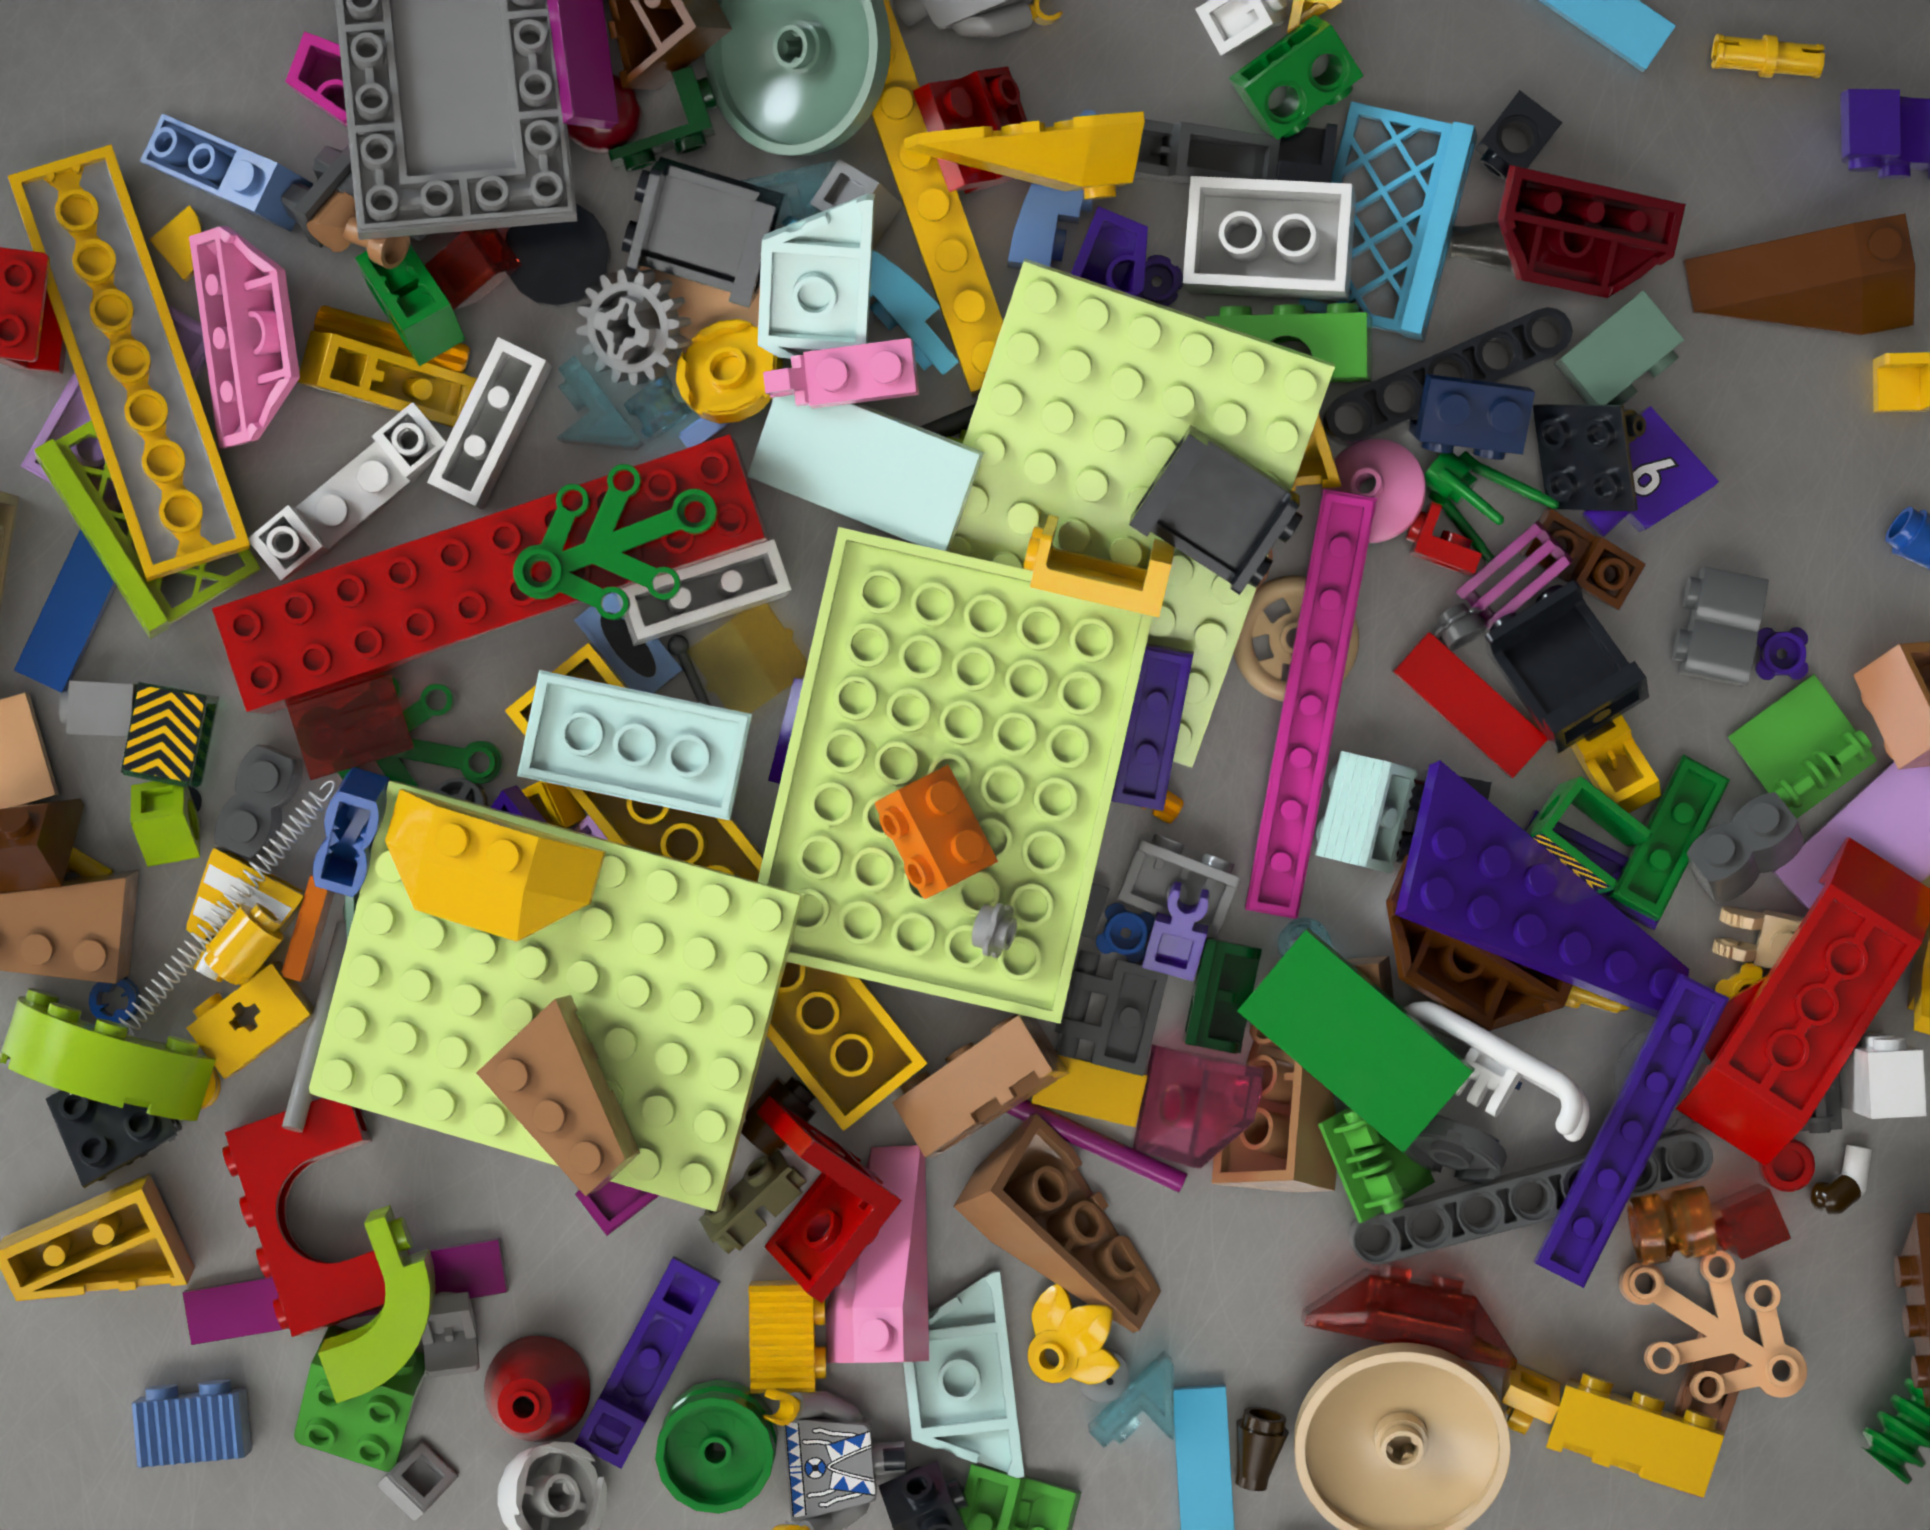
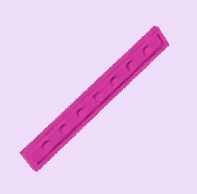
M1326 488L1322 489L1246 896L1245 910L1298 919L1376 507V497Z

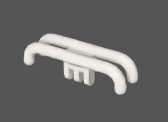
M1426 1001L1415 1002L1404 1007L1407 1012L1430 1031L1441 1032L1469 1048L1464 1060L1475 1070L1456 1091V1096H1460L1463 1093L1470 1079L1476 1081L1468 1094L1467 1102L1478 1107L1490 1089L1494 1093L1485 1111L1497 1117L1520 1078H1523L1560 1099L1561 1111L1556 1119L1555 1127L1567 1141L1576 1142L1583 1137L1590 1120L1589 1102L1583 1090L1565 1073L1442 1005Z

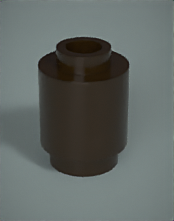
M793 1076L787 1082L776 1077L746 1112V1121L743 1124L741 1133L755 1147L769 1157L778 1148L784 1150L788 1146L757 1114V1111L769 1096L807 1122L817 1113L810 1104L816 1097L804 1084Z

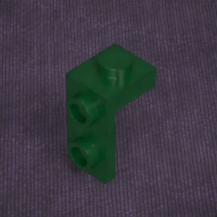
M692 66L671 72L688 124L607 151L614 168L625 166L626 172H633L655 164L657 162L655 155L675 149L677 155H683L707 146L705 138L716 135L708 110L717 108L708 78L704 77L697 80Z

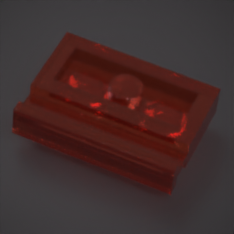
M390 672L286 704L310 781L414 749Z

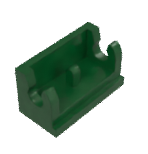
M1206 937L1197 968L1182 1040L1185 1044L1233 1054L1241 1053L1247 1019L1238 1013L1237 1010L1253 993L1262 952L1261 948Z

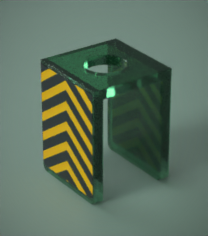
M138 682L121 767L122 774L182 787L201 786L219 696L153 683Z

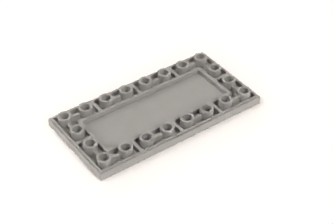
M335 0L359 240L577 221L567 124H563L547 0Z

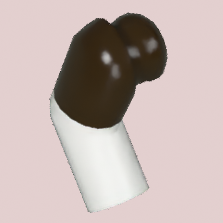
M1846 1144L1841 1176L1831 1184L1818 1182L1814 1185L1811 1191L1813 1207L1820 1211L1826 1210L1829 1215L1842 1214L1863 1197L1867 1190L1873 1149Z

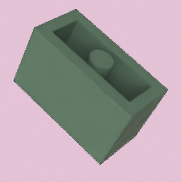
M1643 290L1556 361L1554 365L1587 405H1623L1638 392L1632 385L1635 380L1646 371H1649L1655 378L1679 358L1673 349L1685 339Z

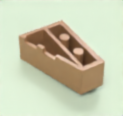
M571 995L554 999L480 1068L476 1074L585 1196H588L607 1185L640 1154V1151L616 1096L606 1083L596 1060L598 1055L592 1042L589 1043L576 1014L578 1010Z
M1015 1014L993 1027L990 1030L991 1034L976 1045L969 1043L946 1057L947 1065L931 1076L928 1071H925L900 1087L904 1094L893 1101L892 1104L925 1158L937 1157L1069 1073L1036 1018Z

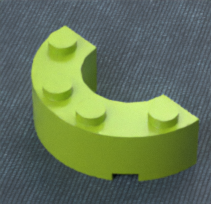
M28 988L26 996L18 997L0 1055V1063L6 1064L7 1059H10L8 1069L53 1088L112 1106L123 1108L124 1103L146 1107L148 1108L146 1113L150 1115L186 1121L198 1120L216 1059L199 1054L198 1049L200 1045L198 1043L175 1036H168L166 1043L127 1035L129 1027L98 1018L95 1025L80 1019L82 1011L58 1004L60 997L46 991Z

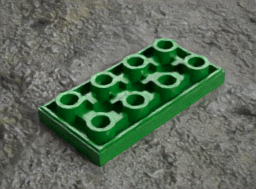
M1307 928L1237 1010L1238 1013L1402 1153L1407 1150L1475 1070V1068L1310 928Z

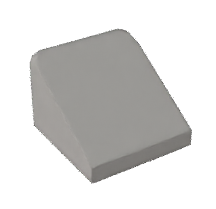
M420 1439L378 1483V1487L412 1520L416 1521L459 1475Z

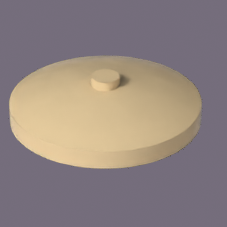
M1388 1343L1372 1346L1355 1352L1334 1364L1314 1383L1307 1393L1297 1415L1294 1429L1295 1465L1302 1488L1316 1510L1339 1530H1463L1475 1522L1493 1503L1503 1486L1510 1463L1511 1445L1506 1415L1500 1399L1487 1379L1477 1369L1458 1356L1436 1347L1417 1343Z

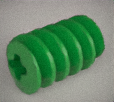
M1907 1378L1903 1384L1911 1398L1906 1399L1893 1394L1890 1401L1898 1414L1894 1416L1879 1411L1876 1417L1884 1430L1879 1432L1866 1427L1862 1433L1870 1447L1868 1449L1861 1448L1902 1482L1910 1484L1913 1479L1904 1465L1909 1463L1923 1468L1926 1464L1918 1448L1922 1446L1930 1449V1407H1925L1922 1388H1915L1912 1379Z

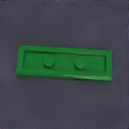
M1684 754L1680 756L1661 792V796L1658 798L1644 825L1652 831L1653 835L1649 841L1634 845L1617 879L1618 884L1614 890H1611L1609 897L1655 922L1660 920L1689 863L1688 849L1704 833L1730 779Z

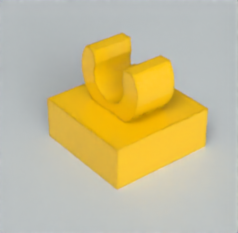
M1511 1362L1503 1377L1501 1403L1508 1405L1506 1414L1509 1415L1507 1419L1508 1428L1525 1435L1534 1417L1551 1424L1560 1406L1561 1383L1515 1362Z

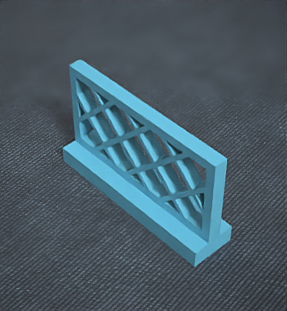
M1351 101L1331 183H1343L1344 177L1364 166L1378 188L1376 192L1356 203L1354 224L1365 242L1352 249V259L1370 249L1384 274L1358 290L1350 279V291L1352 294L1349 295V301H1338L1337 303H1353L1357 301L1363 312H1367L1372 317L1373 328L1403 334L1406 338L1425 342L1478 135L1474 125L1456 121L1450 124ZM1360 117L1382 122L1391 136L1390 140L1365 155L1355 140ZM1391 124L1406 127L1407 129L1397 135ZM1419 131L1441 135L1436 155L1416 167L1402 142ZM1397 146L1411 170L1383 186L1369 162ZM1353 147L1359 159L1348 165ZM1432 168L1429 184L1427 185L1421 174ZM1416 177L1426 194L1423 207L1403 218L1390 198L1389 193ZM1384 198L1398 222L1370 238L1356 213ZM1419 219L1414 237L1408 225ZM1403 229L1412 244L1410 258L1389 270L1375 245ZM1406 271L1401 289L1394 277ZM1389 281L1399 296L1394 319L1371 314L1362 297ZM1300 299L1299 305L1305 306V312L1326 313V305H1328L1326 303L1313 301V299Z

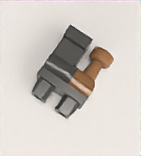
M349 145L343 151L325 146L314 158L312 168L318 179L311 188L301 183H293L281 196V202L288 216L301 225L309 243L320 248L324 245L330 248L332 252L339 253L347 249L351 243L365 247L371 261L386 269H393L404 260L409 249L410 237L421 242L427 235L358 239Z

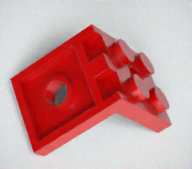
M769 1096L757 1111V1114L801 1159L822 1173L764 1247L808 1295L823 1303L831 1291L843 1281L846 1272L865 1247L874 1241L879 1233V1229L902 1200L882 1186L883 1181L874 1172L860 1164L861 1159Z

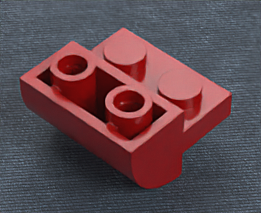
M1008 66L976 70L959 79L930 82L913 90L927 132L992 126L993 131L1001 130L1002 126L1028 122L1020 101L1018 85L1012 78ZM937 158L949 192L964 190L965 194H969L1015 179Z

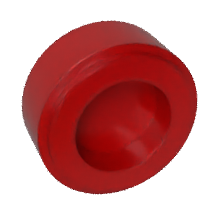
M1794 1138L1767 1166L1761 1163L1758 1164L1764 1181L1771 1187L1783 1192H1794L1804 1188L1811 1181L1815 1172V1159L1811 1150L1804 1143Z

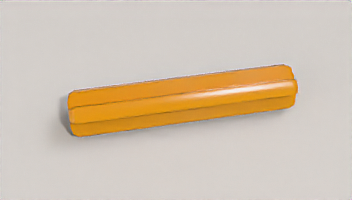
M326 305L320 306L314 321V331L334 333L413 358L391 323ZM459 343L426 363L463 373L470 359V348L466 344Z

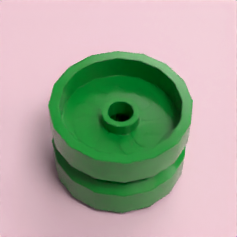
M715 1379L693 1385L675 1399L664 1418L658 1435L655 1461L661 1482L677 1501L695 1511L720 1514L742 1508L760 1494L772 1472L776 1456L778 1430L775 1423L766 1421L762 1417L764 1414L773 1415L772 1410L758 1393L751 1394L750 1389L739 1382ZM714 1442L722 1444L725 1450H714Z

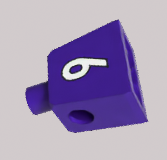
M1651 406L1638 414L1645 418V433L1629 443L1638 510H1585L1582 513L1587 522L1603 537L1624 518L1638 532L1644 531L1713 488L1719 482Z

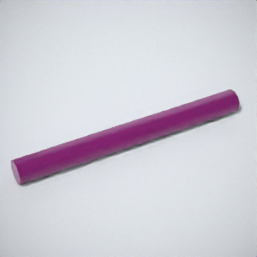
M1026 1100L1006 1112L1022 1121L1037 1113L1065 1141L1179 1193L1187 1178L1188 1174L1045 1107L1031 1104L1032 1101Z

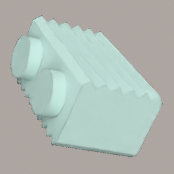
M1341 751L1338 763L1329 774L1328 785L1331 792L1326 813L1319 820L1316 827L1315 835L1318 845L1315 855L1391 874L1395 870L1393 863L1397 860L1396 852L1400 849L1398 842L1402 839L1401 831L1405 828L1403 821L1408 817L1406 810L1410 807L1409 800L1413 796L1411 790L1415 787L1414 779L1418 776L1417 770L1396 763Z

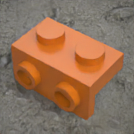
M949 765L875 802L883 831L893 840L905 863L904 869L908 880L919 890L924 899L998 862Z

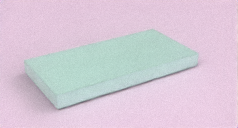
M795 395L773 398L747 477L917 545L949 552L984 452L860 403L812 409L809 405L797 406Z
M539 670L517 776L731 820L753 714Z

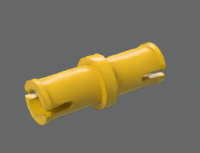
M1716 34L1711 51V60H1713L1711 66L1713 69L1725 68L1756 71L1758 76L1762 78H1772L1774 73L1819 79L1824 67L1825 53L1823 52L1825 48L1823 44L1813 45L1778 41L1776 35L1765 34L1762 39H1752Z

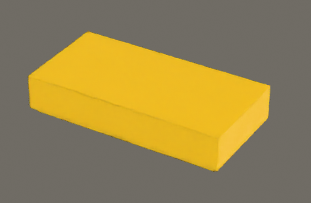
M1059 1055L1069 1073L1032 1097L1031 1104L1136 1128L1148 1075L1140 1076L1092 1064L1091 1061Z

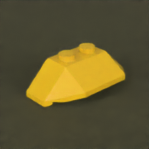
M406 789L399 790L385 839L414 910L516 942L591 904L606 853L604 850Z

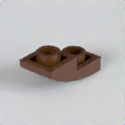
M1545 508L1538 521L1573 559L1572 563L1556 577L1567 583L1576 580L1582 588V592L1615 610H1619L1646 564L1605 538L1593 535L1555 510ZM1535 537L1521 549L1519 554L1524 558L1529 557L1542 545L1541 541ZM1549 553L1536 565L1546 570L1557 559Z

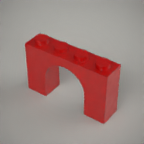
M320 1098L310 1103L303 1132H294L282 1127L286 1111L225 1132L228 1146L222 1148L229 1173L232 1177L239 1176L245 1196L239 1198L244 1220L249 1228L256 1227L262 1247L256 1249L260 1269L266 1279L273 1278L279 1298L273 1299L276 1318L283 1330L289 1328L292 1337L305 1336L383 1308L386 1296L384 1278L374 1251L346 1261L328 1263L316 1259L305 1252L295 1241L289 1229L286 1214L287 1200L290 1190L299 1175L309 1166L322 1159L373 1142L362 1109L326 1098Z

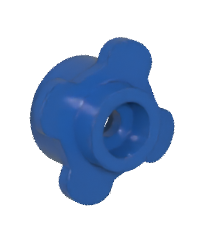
M1121 903L1109 905L1105 910L1107 921L1104 931L1096 937L1097 948L1104 954L1116 952L1125 955L1127 960L1132 963L1142 961L1146 951L1145 943L1148 934L1152 930L1154 917L1148 912L1136 914L1127 911ZM1123 928L1130 929L1131 935L1128 938L1121 936Z

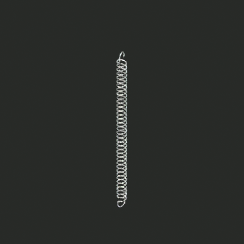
M333 780L325 782L320 787V790H322L324 786H326L328 783L331 782L333 784L331 791L324 799L318 797L312 792H308V794L319 804L321 809L315 807L306 800L302 799V802L310 809V811L314 814L315 817L307 814L298 807H295V809L300 813V815L307 821L308 825L299 821L292 815H289V818L299 827L302 833L293 829L287 824L282 823V825L291 833L295 840L285 836L279 831H276V833L282 838V840L287 844L289 848L282 846L281 844L277 843L271 838L269 839V841L280 851L282 856L274 853L267 847L263 846V849L272 857L276 864L266 860L259 854H256V856L268 868L269 872L255 865L253 862H249L250 865L261 875L263 880L252 875L246 870H243V872L253 881L256 887L249 885L248 883L244 882L238 877L236 878L244 886V888L248 891L250 895H247L238 890L237 888H235L234 886L230 885V888L241 898L243 903L233 899L226 893H223V895L233 904L236 910L238 909V907L235 903L239 905L246 904L245 899L242 897V895L245 897H252V893L248 887L252 889H259V886L254 879L261 882L265 881V877L261 873V871L267 874H271L272 870L268 864L272 866H278V861L274 856L278 858H285L284 852L281 850V848L285 850H291V846L287 840L293 843L298 842V839L293 832L299 835H304V830L300 826V824L305 827H311V823L307 817L311 819H317V814L312 808L318 811H324V807L319 802V800L324 802L332 794L335 787V782ZM217 901L231 918L232 915L229 911L234 913L236 911ZM210 909V911L222 922L223 926L225 925L223 919H230L219 914L215 910ZM206 916L204 917V919L214 928V930L217 933L219 931L215 926L219 928L223 927L221 925L216 924ZM197 924L210 941L212 940L210 935L216 936V934ZM191 932V935L202 945L204 950L184 940L197 955V957H194L178 948L191 965L185 964L173 955L171 956L183 969L184 973L164 963L178 981L169 978L160 971H158V974L168 982L171 989L151 979L165 997L153 992L148 987H145V989L156 999L158 1004L152 1003L140 994L138 995L152 1011L148 1012L132 1002V1005L141 1012L145 1020L125 1010L139 1028L128 1024L121 1018H119V1021L129 1027L133 1037L134 1032L132 1029L141 1030V1025L138 1021H148L145 1013L154 1014L151 1005L156 1007L161 1005L157 997L167 999L165 990H174L171 982L180 983V978L177 974L187 975L184 966L193 967V962L190 958L199 960L200 956L196 950L206 952L204 943L209 944L210 942Z

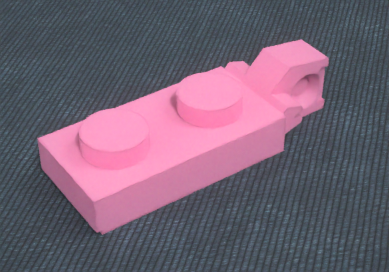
M911 338L803 352L804 355L791 356L792 368L763 372L765 394H769L770 398L795 395L797 406L809 405L812 409L919 395L914 343Z

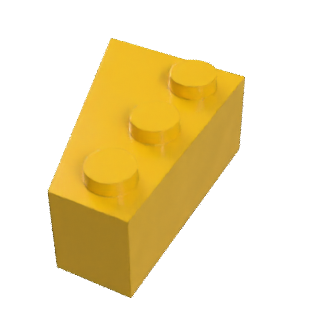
M150 1173L4 1236L0 1241V1269L16 1301L85 1295L89 1291L110 1289L128 1291L136 1290L140 1286L170 1284V1286L187 1285L195 1269Z
M1583 1373L1581 1381L1570 1377L1565 1387L1546 1448L1561 1453L1563 1448L1592 1458L1591 1462L1608 1468L1610 1465L1636 1473L1640 1478L1704 1498L1725 1435V1431L1715 1428L1716 1418L1691 1409H1686L1684 1417L1663 1410L1666 1401L1639 1391H1634L1632 1399L1611 1392L1614 1385L1613 1382L1588 1373Z

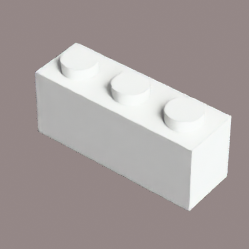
M497 337L427 483L483 510L553 366L545 359Z
M775 539L677 570L676 572L681 579V589L678 595L670 600L655 598L651 595L648 588L637 583L621 588L630 599V608L624 619L633 646L784 598L792 590ZM668 573L658 576L654 580V588L660 594H667L674 587V579ZM617 594L620 607L622 608L623 600L621 596Z
M1865 1031L1839 1072L1841 1108L1870 1119L1927 1116L1923 1050L1908 1046L1906 1038L1895 1037L1893 1034H1884L1883 1031Z

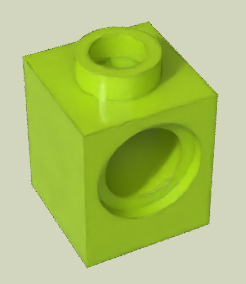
M166 778L131 785L130 823L147 867L199 858L200 818L187 783Z

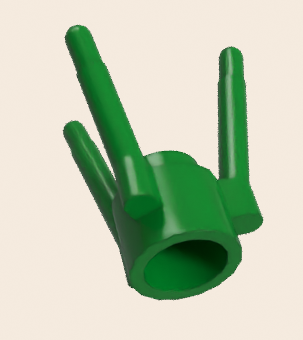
M1466 451L1459 457L1454 453H1441L1424 474L1426 486L1432 490L1428 497L1442 505V509L1464 537L1473 541L1472 547L1476 552L1482 553L1481 557L1486 563L1495 556L1451 501L1452 499L1455 503L1459 504L1465 499L1495 524L1501 525L1504 523L1503 515L1472 490L1478 481L1471 474L1472 472L1551 509L1559 507V502L1555 501L1551 496L1479 462Z

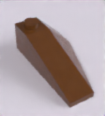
M1906 213L1846 224L1683 260L1692 313L1754 322L1792 325V327L1830 330L1856 336L1914 325L1915 261Z

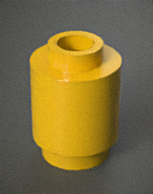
M256 903L253 908L242 904L208 944L210 951L204 957L205 962L215 973L231 984L238 985L244 977L250 979L284 939L278 929L282 924L281 920L272 911L259 903Z

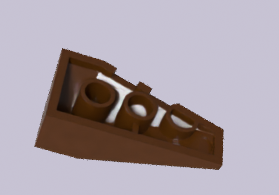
M81 798L32 803L0 809V893L62 887L84 809V803Z

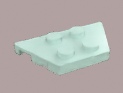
M875 194L862 195L764 234L761 248L758 346L779 358L791 360V356L804 355L803 352L868 344Z
M993 1270L928 1313L929 1361L903 1362L912 1441L935 1449L940 1448L949 1451L962 1459L973 1463L979 1462L1007 1472L1009 1476L1021 1478L1025 1477L1001 1273L1000 1270Z

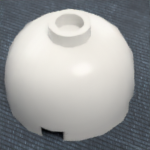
M546 1442L518 1453L506 1466L498 1485L497 1506L502 1522L508 1530H598L607 1509V1486L604 1476L598 1477L596 1469L591 1464L595 1459L588 1451L571 1442Z

